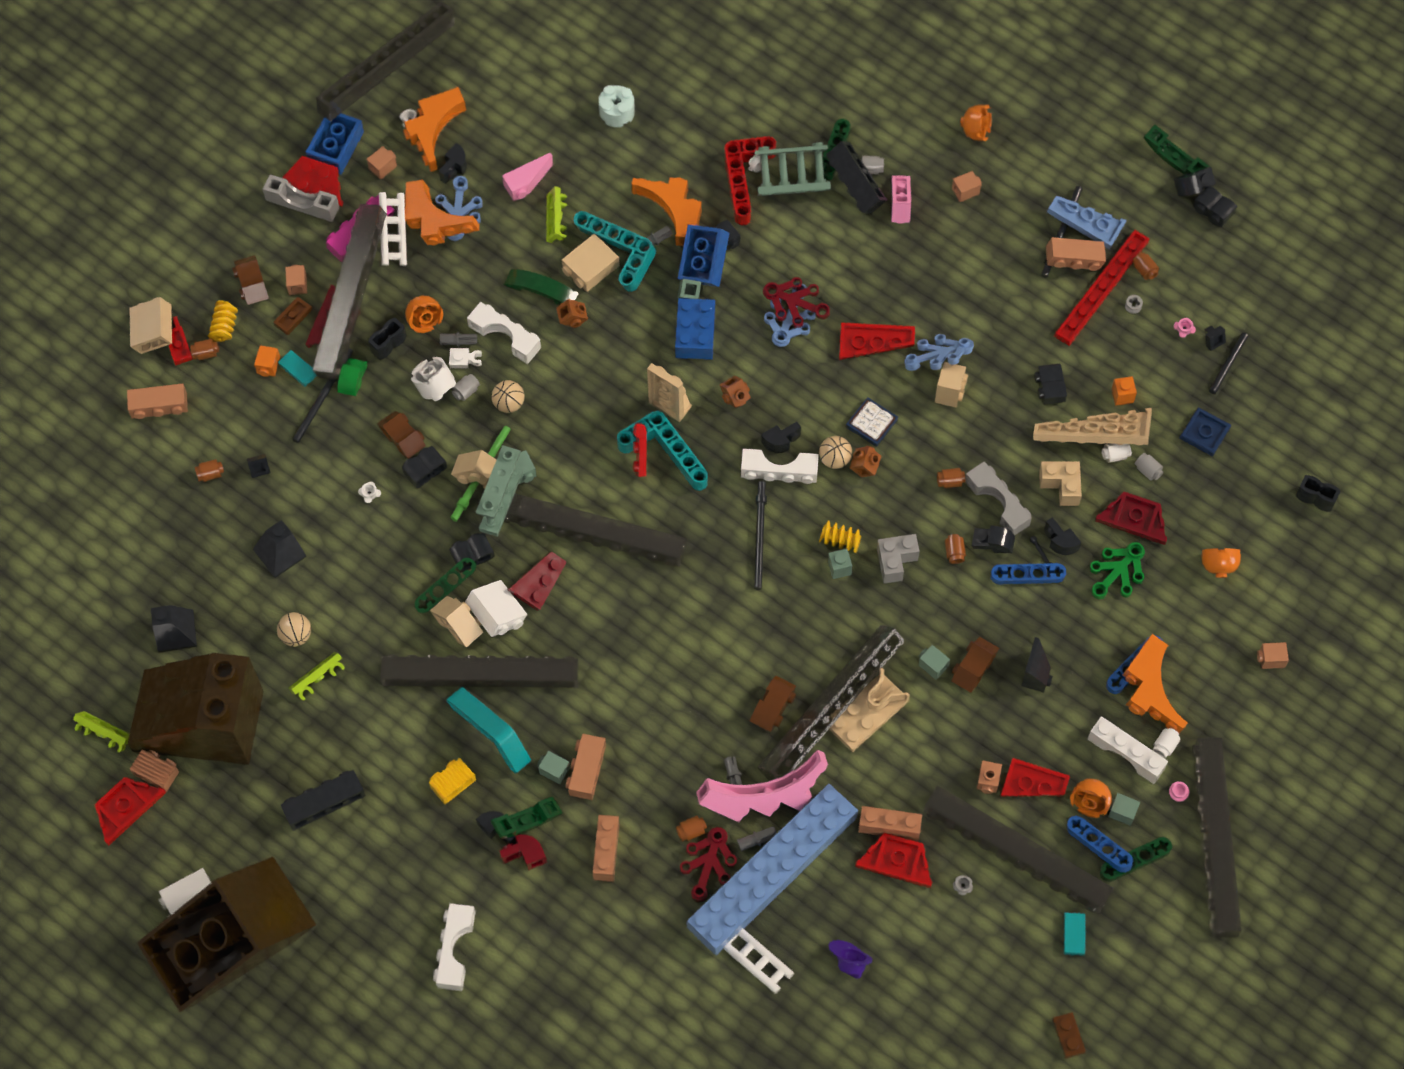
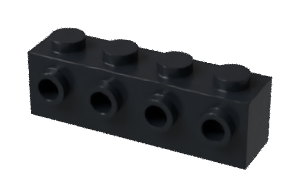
M841 141L826 154L829 158V164L836 169L838 178L842 183H845L848 188V194L855 199L857 208L861 212L872 214L888 201L850 142Z
M352 770L342 772L339 777L333 780H325L314 789H306L301 795L290 797L280 805L292 831H295L366 797L355 771Z

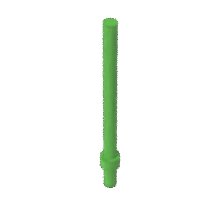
M503 427L488 452L493 458L511 429L509 427ZM471 482L463 497H460L457 501V507L450 517L453 521L457 522L463 510L467 509L470 504L469 500L479 485L478 482Z

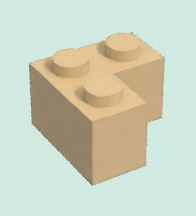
M944 362L937 385L935 403L957 408L958 401L962 402L968 374H965V366L951 365L948 362Z
M483 450L459 454L451 475L456 477L460 483L468 484L476 481L482 484L485 489L496 459Z
M1042 461L1039 470L1040 488L1059 489L1060 506H1079L1082 497L1080 462Z
M446 596L430 610L437 622L447 628L456 641L465 647L469 646L483 633L480 621L470 614V607L465 602L461 603L457 598L453 599Z

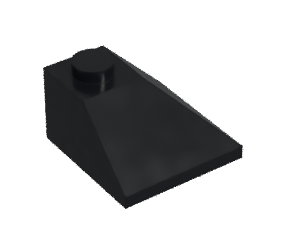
M282 520L267 529L253 548V551L274 578L307 557L293 533Z
M172 605L151 608L152 627L158 653L197 647L194 611L192 609Z
M1035 637L1021 686L1044 692L1046 686L1050 687L1053 676L1049 675L1051 666L1040 639Z

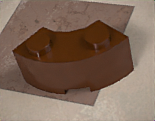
M253 255L234 261L236 267L232 269L235 278L239 277L242 289L239 292L242 300L246 299L247 305L269 299L256 256Z
M394 411L378 422L377 425L390 442L393 441L397 450L409 459L426 446L423 441L425 438L419 430L417 431L409 425V420L404 413Z
M980 636L975 642L971 641L966 649L968 651L967 655L960 664L957 663L953 668L952 673L954 676L951 681L972 693L981 681L985 670L990 667L1000 648Z
M775 676L767 686L763 699L759 700L750 722L770 732L775 727H779L783 720L781 715L787 705L792 704L796 697V693H794L796 685Z

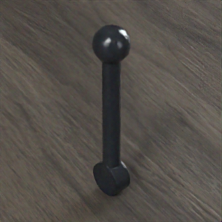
M1031 536L1030 542L1034 543L1045 563H1052L1049 562L1039 546L1037 537Z

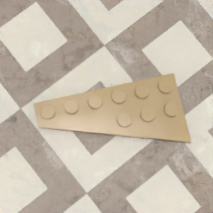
M1145 408V412L1139 413L1131 410L1125 415L1109 413L1088 416L1087 420L1082 421L1074 418L1070 419L1068 423H1061L1059 421L1035 424L1033 440L1041 442L1058 441L1061 443L1089 442L1098 444L1148 445L1152 408Z

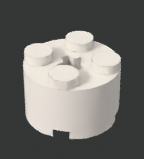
M433 357V361L430 362L424 360L412 371L413 378L411 377V380L425 399L438 401L443 397L444 393L456 385L454 376L440 357Z

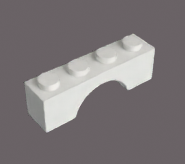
M480 302L467 317L468 327L482 336L491 332H502L508 335L513 341V355L526 364L541 349L540 339L536 334L527 332L523 326L511 322L506 315H500L488 304L485 305Z
M743 449L741 477L748 480L757 478L766 481L783 480L787 483L793 481L805 484L817 483L819 454L799 453L793 462L786 465H776L765 458L762 450Z
M1102 716L1088 736V740L1102 750H1110L1123 756L1135 767L1139 775L1155 784L1168 763L1166 759Z
M450 904L449 910H445L444 922H446V928L442 929L440 937L443 945L442 949H438L437 953L439 968L435 969L433 978L438 988L462 991L466 971L464 966L454 959L453 947L462 935L472 932L476 913L474 906Z

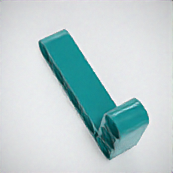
M580 211L576 213L574 223L581 232L589 236L595 234L603 242L631 253L619 275V282L625 290L629 292L635 291L639 287L656 254V249L651 241L587 212ZM587 220L585 224L581 225L582 221ZM603 226L600 231H596L598 227ZM618 233L615 238H612L613 234ZM630 240H633L631 244L627 245ZM649 246V249L643 252V249ZM641 262L638 267H634L636 263ZM632 278V281L626 284V281Z
M651 412L618 433L617 447L619 451L630 453L633 451V443L636 442V437L633 434L634 425L638 422L643 423L646 426L647 442L656 438L692 488L704 490L707 487L708 473L662 412ZM655 421H660L661 423H660V424H654L653 422H655ZM665 435L672 436L670 438H664ZM623 440L630 441L629 443H622ZM675 449H681L682 451H681V452H675L674 450H675ZM686 463L693 464L692 466H685ZM702 477L703 480L698 481L695 478Z
M463 687L459 688L447 699L448 704L455 712L495 744L505 763L515 774L531 762L530 756L515 731Z

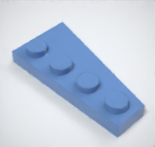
M1059 196L1055 197L1047 210V213L1092 240L1104 242V246L1107 249L1111 248L1127 221L1122 218L1120 220L1112 218V215L1107 213L1095 212V209L1090 207H1081L1079 203Z

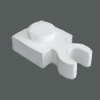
M450 348L449 366L450 368H468L469 363L474 366H481V360H476L475 358L482 357V352L476 350L469 353V348Z

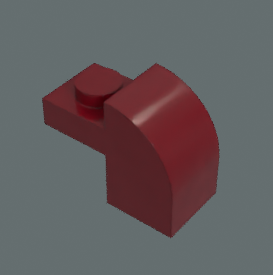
M529 835L515 836L517 844H508L502 848L503 850L499 851L503 864L523 857L528 871L547 863L541 844L537 839Z

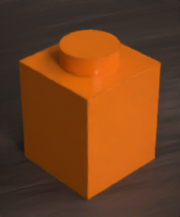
M259 346L254 363L256 372L259 375L265 377L276 375L278 362L281 358L278 348Z
M1133 376L1114 379L1111 390L1115 406L1134 403L1137 392Z

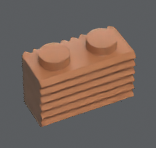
M142 749L130 767V771L141 780L157 788H163L167 792L179 773L176 767L177 764L170 759L165 761L160 759V755L152 750L147 752Z

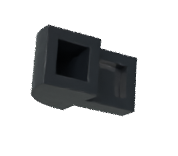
M455 143L445 154L446 164L439 170L440 181L445 184L449 180L454 179L457 172L464 175L467 169L465 151L459 144Z
M1206 167L1194 173H1187L1173 179L1178 196L1193 195L1202 192L1207 186L1216 185L1211 167Z
M795 422L781 431L778 425L761 434V443L771 452H787L790 449V442H794L800 437L801 426L798 422Z
M1053 517L1046 521L1044 531L1046 536L1051 539V550L1061 555H1071L1080 550L1082 542L1071 528L1063 531Z
M991 525L990 529L975 528L971 546L973 549H990L994 553L1012 554L1015 535L1010 530L999 526Z
M498 811L485 812L476 819L477 826L492 839L498 833L490 821L505 814ZM515 836L503 839L507 844L516 843Z

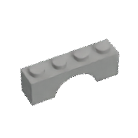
M269 175L263 187L266 201L331 222L339 209L337 196L323 191H319L317 194H308L293 187L286 179L274 175Z
M982 462L966 473L965 482L976 495H992L1002 503L1004 513L1001 516L1000 524L1003 528L1010 530L1016 535L1030 526L1031 513L1027 508L1022 507L1018 497L1015 494H1011L1006 483L996 476V472L991 466Z

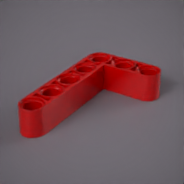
M770 136L733 140L725 144V164L734 219L738 225H747L751 220V206L743 163L749 162L759 147H769V150L776 149V140ZM768 155V160L773 159L775 155Z

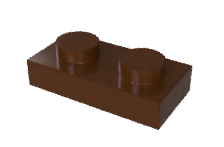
M297 297L273 322L274 326L286 335H289L312 311V306Z
M1073 1012L1053 1017L1052 1021L1065 1059L1085 1054L1086 1050Z

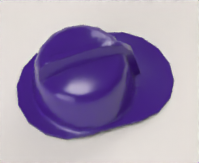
M834 940L829 943V950L838 957L839 969L856 979L861 977L866 965L872 962V958L849 942Z

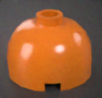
M974 105L961 117V127H963L965 134L969 138L977 141H986L988 139L985 138L986 131L990 133L992 115L987 111V109H990L988 105Z
M421 295L415 297L407 304L405 317L415 332L426 333L434 329L433 326L437 323L438 325L441 323L443 309L434 298Z
M1218 548L1202 550V564L1209 573L1215 574L1216 578H1227V574L1235 572L1240 565L1241 554L1239 549L1224 548V550H1218Z
M1090 778L1084 779L1075 786L1070 801L1072 806L1075 804L1078 807L1077 811L1087 817L1099 818L1101 814H1104V816L1107 814L1112 797L1107 785L1100 780Z

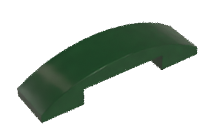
M1156 125L1143 137L1157 155L1182 174L1194 173L1210 167L1198 157L1193 159L1167 139L1169 135Z
M511 269L504 282V286L520 292L524 289L552 299L556 305L562 304L567 299L576 300L579 295L575 290L552 278L526 270Z
M552 796L537 802L533 807L512 815L505 814L492 819L490 822L499 837L504 839L535 829L560 816L563 812Z

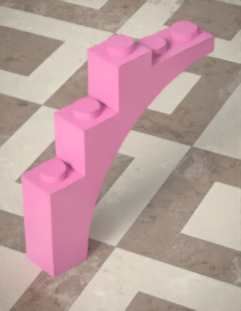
M817 750L808 761L796 770L765 783L733 785L707 778L696 792L699 805L737 822H740L743 816L748 814L750 808L770 817L779 808L781 802L801 811L811 800L812 796L809 788L813 787L818 776L826 770L828 763L825 754Z

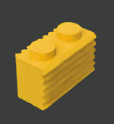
M458 758V760L450 761L446 765V769L441 773L436 772L430 778L429 785L444 804H447L475 782L476 777L463 760Z

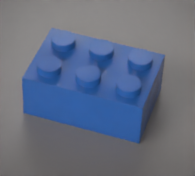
M329 109L306 150L307 157L338 167V174L341 175L364 133L362 121Z
M688 224L678 279L694 280L701 282V285L720 287L729 232L718 228Z
M678 298L676 358L713 360L715 300Z

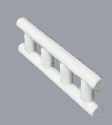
M381 192L379 193L381 265L388 266L389 260H399L400 266H406L404 193H397V199H386V193ZM387 206H397L398 217H387ZM387 224H398V235L388 234ZM388 242H399V253L388 252Z
M744 929L723 948L775 994L781 988L776 983L784 975L789 979L794 975L791 969ZM738 935L747 942L740 952L731 945ZM753 948L762 955V958L755 965L746 958ZM768 962L778 969L771 978L761 971Z

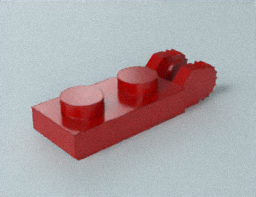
M177 316L173 317V323L176 328L172 329V344L168 345L175 366L193 360L183 328L180 326Z
M638 422L633 428V434L636 437V442L633 443V453H636V461H633V472H636L638 477H645L647 466L646 426Z

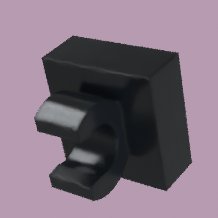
M1211 325L1205 328L1207 332L1205 335L1206 347L1210 351L1226 343L1225 329L1221 325L1215 329Z
M265 454L247 458L252 478L271 473Z

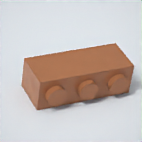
M1052 237L1046 245L1048 266L1096 271L1100 270L1106 262L1104 242Z
M184 384L127 390L128 411L131 418L143 419L148 416L161 417L165 414L179 415L182 412H188L187 392Z
M582 734L581 740H577L575 751L578 752L577 757L572 759V776H568L566 788H568L570 796L593 800L606 748V738Z
M862 806L858 833L880 836L888 833L918 841L922 814Z
M599 815L593 865L594 880L614 882L620 825L619 816Z

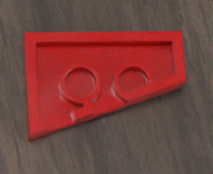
M1012 758L1001 797L1064 796L1070 776Z

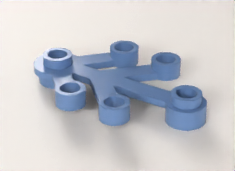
M457 176L453 180V186L456 190L454 207L442 194L437 195L435 198L437 206L443 207L449 214L465 216L474 208L480 209L483 205L482 199L476 196L462 208L463 194L468 188L467 179L463 176ZM478 212L471 213L470 216L478 217L476 220L480 223V214ZM464 233L447 237L450 240L457 241L464 236Z
M802 283V287L800 289L795 290L792 288V293L805 289L806 286ZM770 300L771 308L775 309L772 300ZM789 309L787 318L782 321L781 329L775 321V314L773 312H767L764 315L765 323L769 324L774 332L772 342L778 347L787 346L790 338L800 334L808 335L810 333V325L804 323L800 328L789 330L790 326L793 325V318ZM808 310L799 313L803 320H813L816 318L815 313L808 315L810 312ZM781 312L778 315L783 317L785 314Z
M944 334L935 336L936 345L928 344V340L921 339L917 342L918 350L931 352L920 356L915 354L907 355L904 360L905 368L909 371H914L920 367V362L930 360V368L938 370L942 367V363L946 358H948L949 364L955 365L959 363L962 355L972 352L974 343L968 338H962L959 341L946 339Z

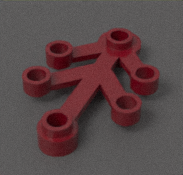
M794 277L791 281L780 285L775 282L767 283L763 288V295L766 299L772 300L777 320L784 321L787 318V312L782 308L779 299L787 302L793 318V326L796 328H800L804 324L803 317L799 315L796 306L815 313L818 319L824 320L829 317L830 308L827 304L820 303L814 305L800 299L808 295L812 297L819 294L818 285L811 284L808 288L788 294L783 291L791 288L798 290L802 287L801 278ZM795 281L800 282L799 285H794L793 283ZM812 288L817 289L816 292H811L810 290ZM770 290L776 291L774 294L769 293ZM820 311H825L826 314H825V315H820L819 312H820ZM782 312L785 315L783 317H779L778 314ZM799 319L801 323L796 324L795 320Z
M715 827L711 829L708 833V838L698 843L691 842L686 847L687 854L695 856L699 850L710 846L708 853L690 862L683 861L680 865V871L687 875L693 869L704 864L698 885H695L691 890V896L695 902L700 903L707 898L706 884L712 866L719 877L720 885L724 886L727 883L721 881L722 877L731 879V876L725 873L716 856L718 848L725 857V865L727 867L733 868L737 864L736 856L731 854L726 845L728 835L723 828ZM720 834L721 838L715 839L714 835ZM695 847L696 850L694 852H690L689 848ZM733 858L734 863L730 864L727 860ZM688 865L690 869L685 871L682 867ZM701 889L703 894L697 895L695 892Z

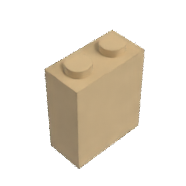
M595 234L562 259V271L568 277L571 276L575 284L586 292L620 266L619 256Z
M157 297L130 308L131 348L143 354L172 344L170 303L161 297Z

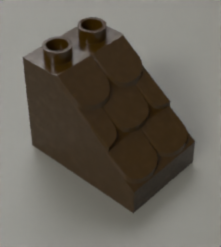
M211 653L195 656L187 660L165 663L164 666L145 669L128 740L131 750L133 752H141L142 749L147 752L152 750L159 755L249 765L264 693L248 656Z
M270 857L215 879L139 940L137 944L179 1012H182L197 1005L287 946L293 944L315 927L316 923L275 858Z

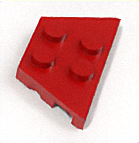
M301 156L282 177L302 192L317 194L319 191L335 195L337 196L339 206H343L340 195L341 187L338 181V167Z
M127 777L119 781L94 804L105 843L108 846L113 843L165 795L166 791L163 788L152 787L147 783L136 782Z
M884 833L867 850V853L856 862L855 867L927 888H931L932 885L924 844Z

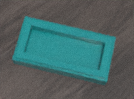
M292 350L278 362L281 368L304 387L318 375L315 369Z
M1064 914V954L1085 955V914Z

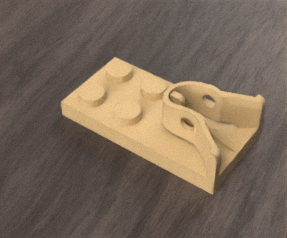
M651 363L647 368L649 404L680 422L692 407L686 395V389L683 387V382L679 377L668 374L661 366H655Z
M881 668L879 675L826 721L825 726L851 752H854L909 702L910 694L899 690L884 675V669Z

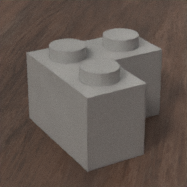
M916 534L878 539L877 553L883 583L903 581L904 569L902 563L918 561L919 547Z

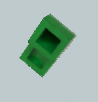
M349 358L348 362L343 364L338 380V393L352 396L357 395L361 386V379L367 369V361Z

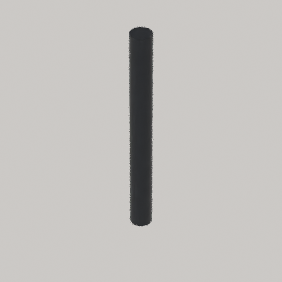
M1241 333L1209 390L1211 394L1217 393L1248 338L1246 333Z

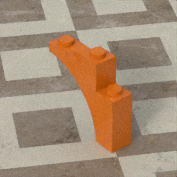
M459 87L419 100V108L417 109L419 117L404 122L405 129L403 133L405 139H409L412 146L416 145L418 151L423 152L422 160L425 166H429L431 172L438 169L434 151L441 130L452 118L466 111L465 101Z
M633 178L632 194L646 197L661 206L674 224L676 245L684 246L688 224L699 226L702 212V201L686 199L688 180L670 178L668 184L662 181L655 182L644 178Z
M424 180L406 182L405 221L411 229L421 228V237L427 245L444 243L445 236L479 231V223L473 215H452L434 206L430 197V189Z
M1152 634L1123 673L1127 682L1138 686L1126 705L1136 715L1143 716L1148 711L1153 719L1162 721L1168 729L1172 728L1180 733L1188 722L1171 706L1164 692L1161 679L1162 660L1168 645Z

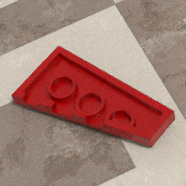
M841 323L839 360L913 347L915 344V326Z

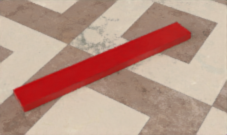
M1136 230L1131 233L1054 334L1055 338L1068 346L1072 344L1133 264V259L1149 243L1150 238Z

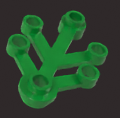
M1130 543L1127 548L1122 549L1105 548L1103 550L1102 558L1109 561L1113 557L1125 556L1122 561H1093L1091 563L1090 571L1093 574H1098L1101 570H1113L1103 582H1097L1093 585L1091 593L1094 598H1105L1109 586L1119 575H1121L1122 583L1120 594L1123 597L1131 596L1133 589L1130 586L1128 565L1133 562L1134 568L1132 581L1135 584L1143 582L1145 576L1141 569L1140 560L1144 557L1145 549L1140 543ZM1135 550L1138 554L1135 555L1131 551ZM1105 552H1109L1111 556H1106ZM1097 565L1099 569L1096 570L1093 566ZM1139 575L1142 579L1138 580L1135 576ZM1123 589H1128L1130 592L1125 593ZM1100 590L1102 594H1097L1096 591Z

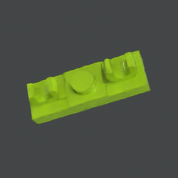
M556 186L547 194L546 242L553 243L556 239L563 241L567 237V235L561 233L567 227L560 225L563 217L561 209L567 206L566 203L561 201H564L567 195L561 194V188Z
M332 653L288 689L292 694L296 695L298 693V697L301 700H305L302 694L304 690H308L310 694L314 693L313 689L307 685L321 681L325 677L323 674L327 670H329L332 676H336L334 672L335 666H339L341 670L345 669L344 665L338 662L342 657L339 653Z
M85 711L75 714L73 720L78 722L75 726V731H80L82 726H84L85 736L94 731L98 737L112 739L109 742V748H113L115 743H118L119 748L117 752L125 750L129 740V733Z

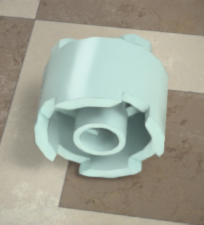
M608 85L599 96V113L606 125L622 127L623 124L632 121L635 115L634 97L629 88Z

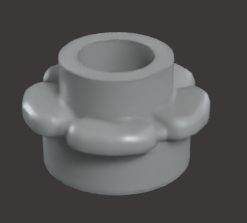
M958 876L953 883L954 890L958 891L960 895H966L973 890L972 880L967 876Z

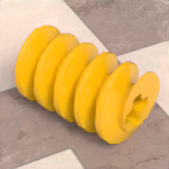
M216 301L208 337L217 342L231 340V333L234 331L232 327L235 326L234 320L237 318L235 314L238 313V309L227 301Z
M828 520L822 529L819 543L824 538L825 545H828L831 541L832 547L839 543V549H843L846 545L848 551L854 547V553H857L862 536L859 529L855 533H852V527L845 531V525L838 529L836 522L830 527V521Z

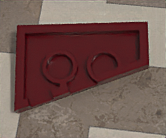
M551 551L539 560L526 574L522 575L507 591L538 611L542 608L567 562Z

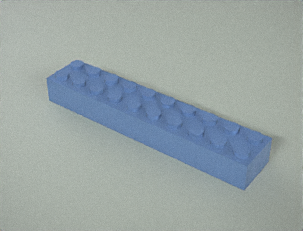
M828 784L687 920V928L714 955H717L726 944L765 909L857 819L858 810L834 787Z

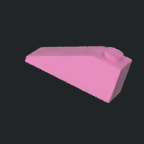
M551 153L502 175L503 184L513 201L522 199L530 194L552 167Z
M892 176V222L899 224L910 223V176Z

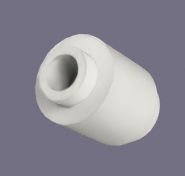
M1105 444L1102 449L1103 459L1107 460L1108 463L1126 460L1127 457H1131L1130 444Z
M1172 728L1163 729L1154 743L1153 751L1163 758L1170 756L1181 740L1179 733Z

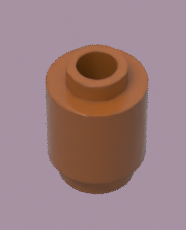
M1142 252L1133 259L1134 267L1145 280H1152L1158 275L1159 267L1148 254Z
M212 338L190 345L194 360L216 357L217 352H219L217 341L214 342Z
M217 459L200 463L199 466L195 467L198 481L203 480L206 482L222 477L221 473L224 472L221 461L217 462Z
M960 468L943 469L941 472H937L938 487H962V483L965 482V473Z
M958 534L949 535L945 539L946 555L949 563L959 564L964 562L966 557L964 538L959 537Z
M696 815L680 822L675 828L681 841H689L705 834L704 829L707 826L704 819Z

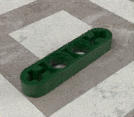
M839 119L835 122L827 144L828 149L824 152L822 158L823 174L826 181L832 180L836 173V169L829 164V159L826 155L837 146L832 142L836 139L847 142L850 134L851 124L846 119ZM842 126H845V128L842 131V134H840V128ZM827 165H829L830 171L827 174H825L824 172L827 169Z
M464 558L415 600V609L420 613H428L476 571V562L471 558ZM464 562H471L472 570H465L462 573L465 577L462 578L461 574L455 570L459 568L461 571L465 567ZM450 574L458 576V582L455 585H451L448 582ZM437 586L442 587L444 590L443 595L439 598L433 595V589ZM429 593L431 598L436 600V602L433 604L432 601H429L427 603V609H420L419 606L421 604L419 601H426L429 598L426 596V594Z
M1160 837L1129 851L1128 853L1133 858V866L1128 872L1114 870L1112 876L1105 874L1106 868L1109 870L1114 869L1105 862L1100 869V877L1106 882H1112L1169 855L1172 850V843L1168 838ZM1160 843L1167 845L1165 851L1160 849L1154 853V850L1159 847ZM1141 851L1149 852L1150 859H1141L1139 853Z

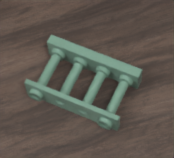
M812 143L810 147L769 150V147H759L754 152V156L761 157L763 184L757 188L758 196L830 191L831 184L824 179L822 151H827L828 145ZM805 152H815L817 177L815 183H808V180H806ZM797 153L799 181H797V184L790 185L787 177L786 154ZM768 155H779L781 182H779L778 186H772V183H770Z
M502 445L476 510V514L484 516L479 527L480 532L497 537L499 535L524 471L523 467L516 465L521 453L520 450Z

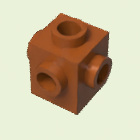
M567 299L556 307L560 324L577 328L588 320L585 303Z
M735 375L719 385L723 392L722 398L727 405L729 404L735 408L741 407L751 398L748 393L750 391L748 385Z
M871 446L856 448L849 468L860 477L875 476L882 456Z

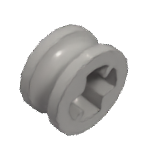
M1131 295L1127 298L1125 308L1129 313L1136 314L1140 312L1143 305L1141 297ZM1132 302H1136L1135 307L1132 306Z

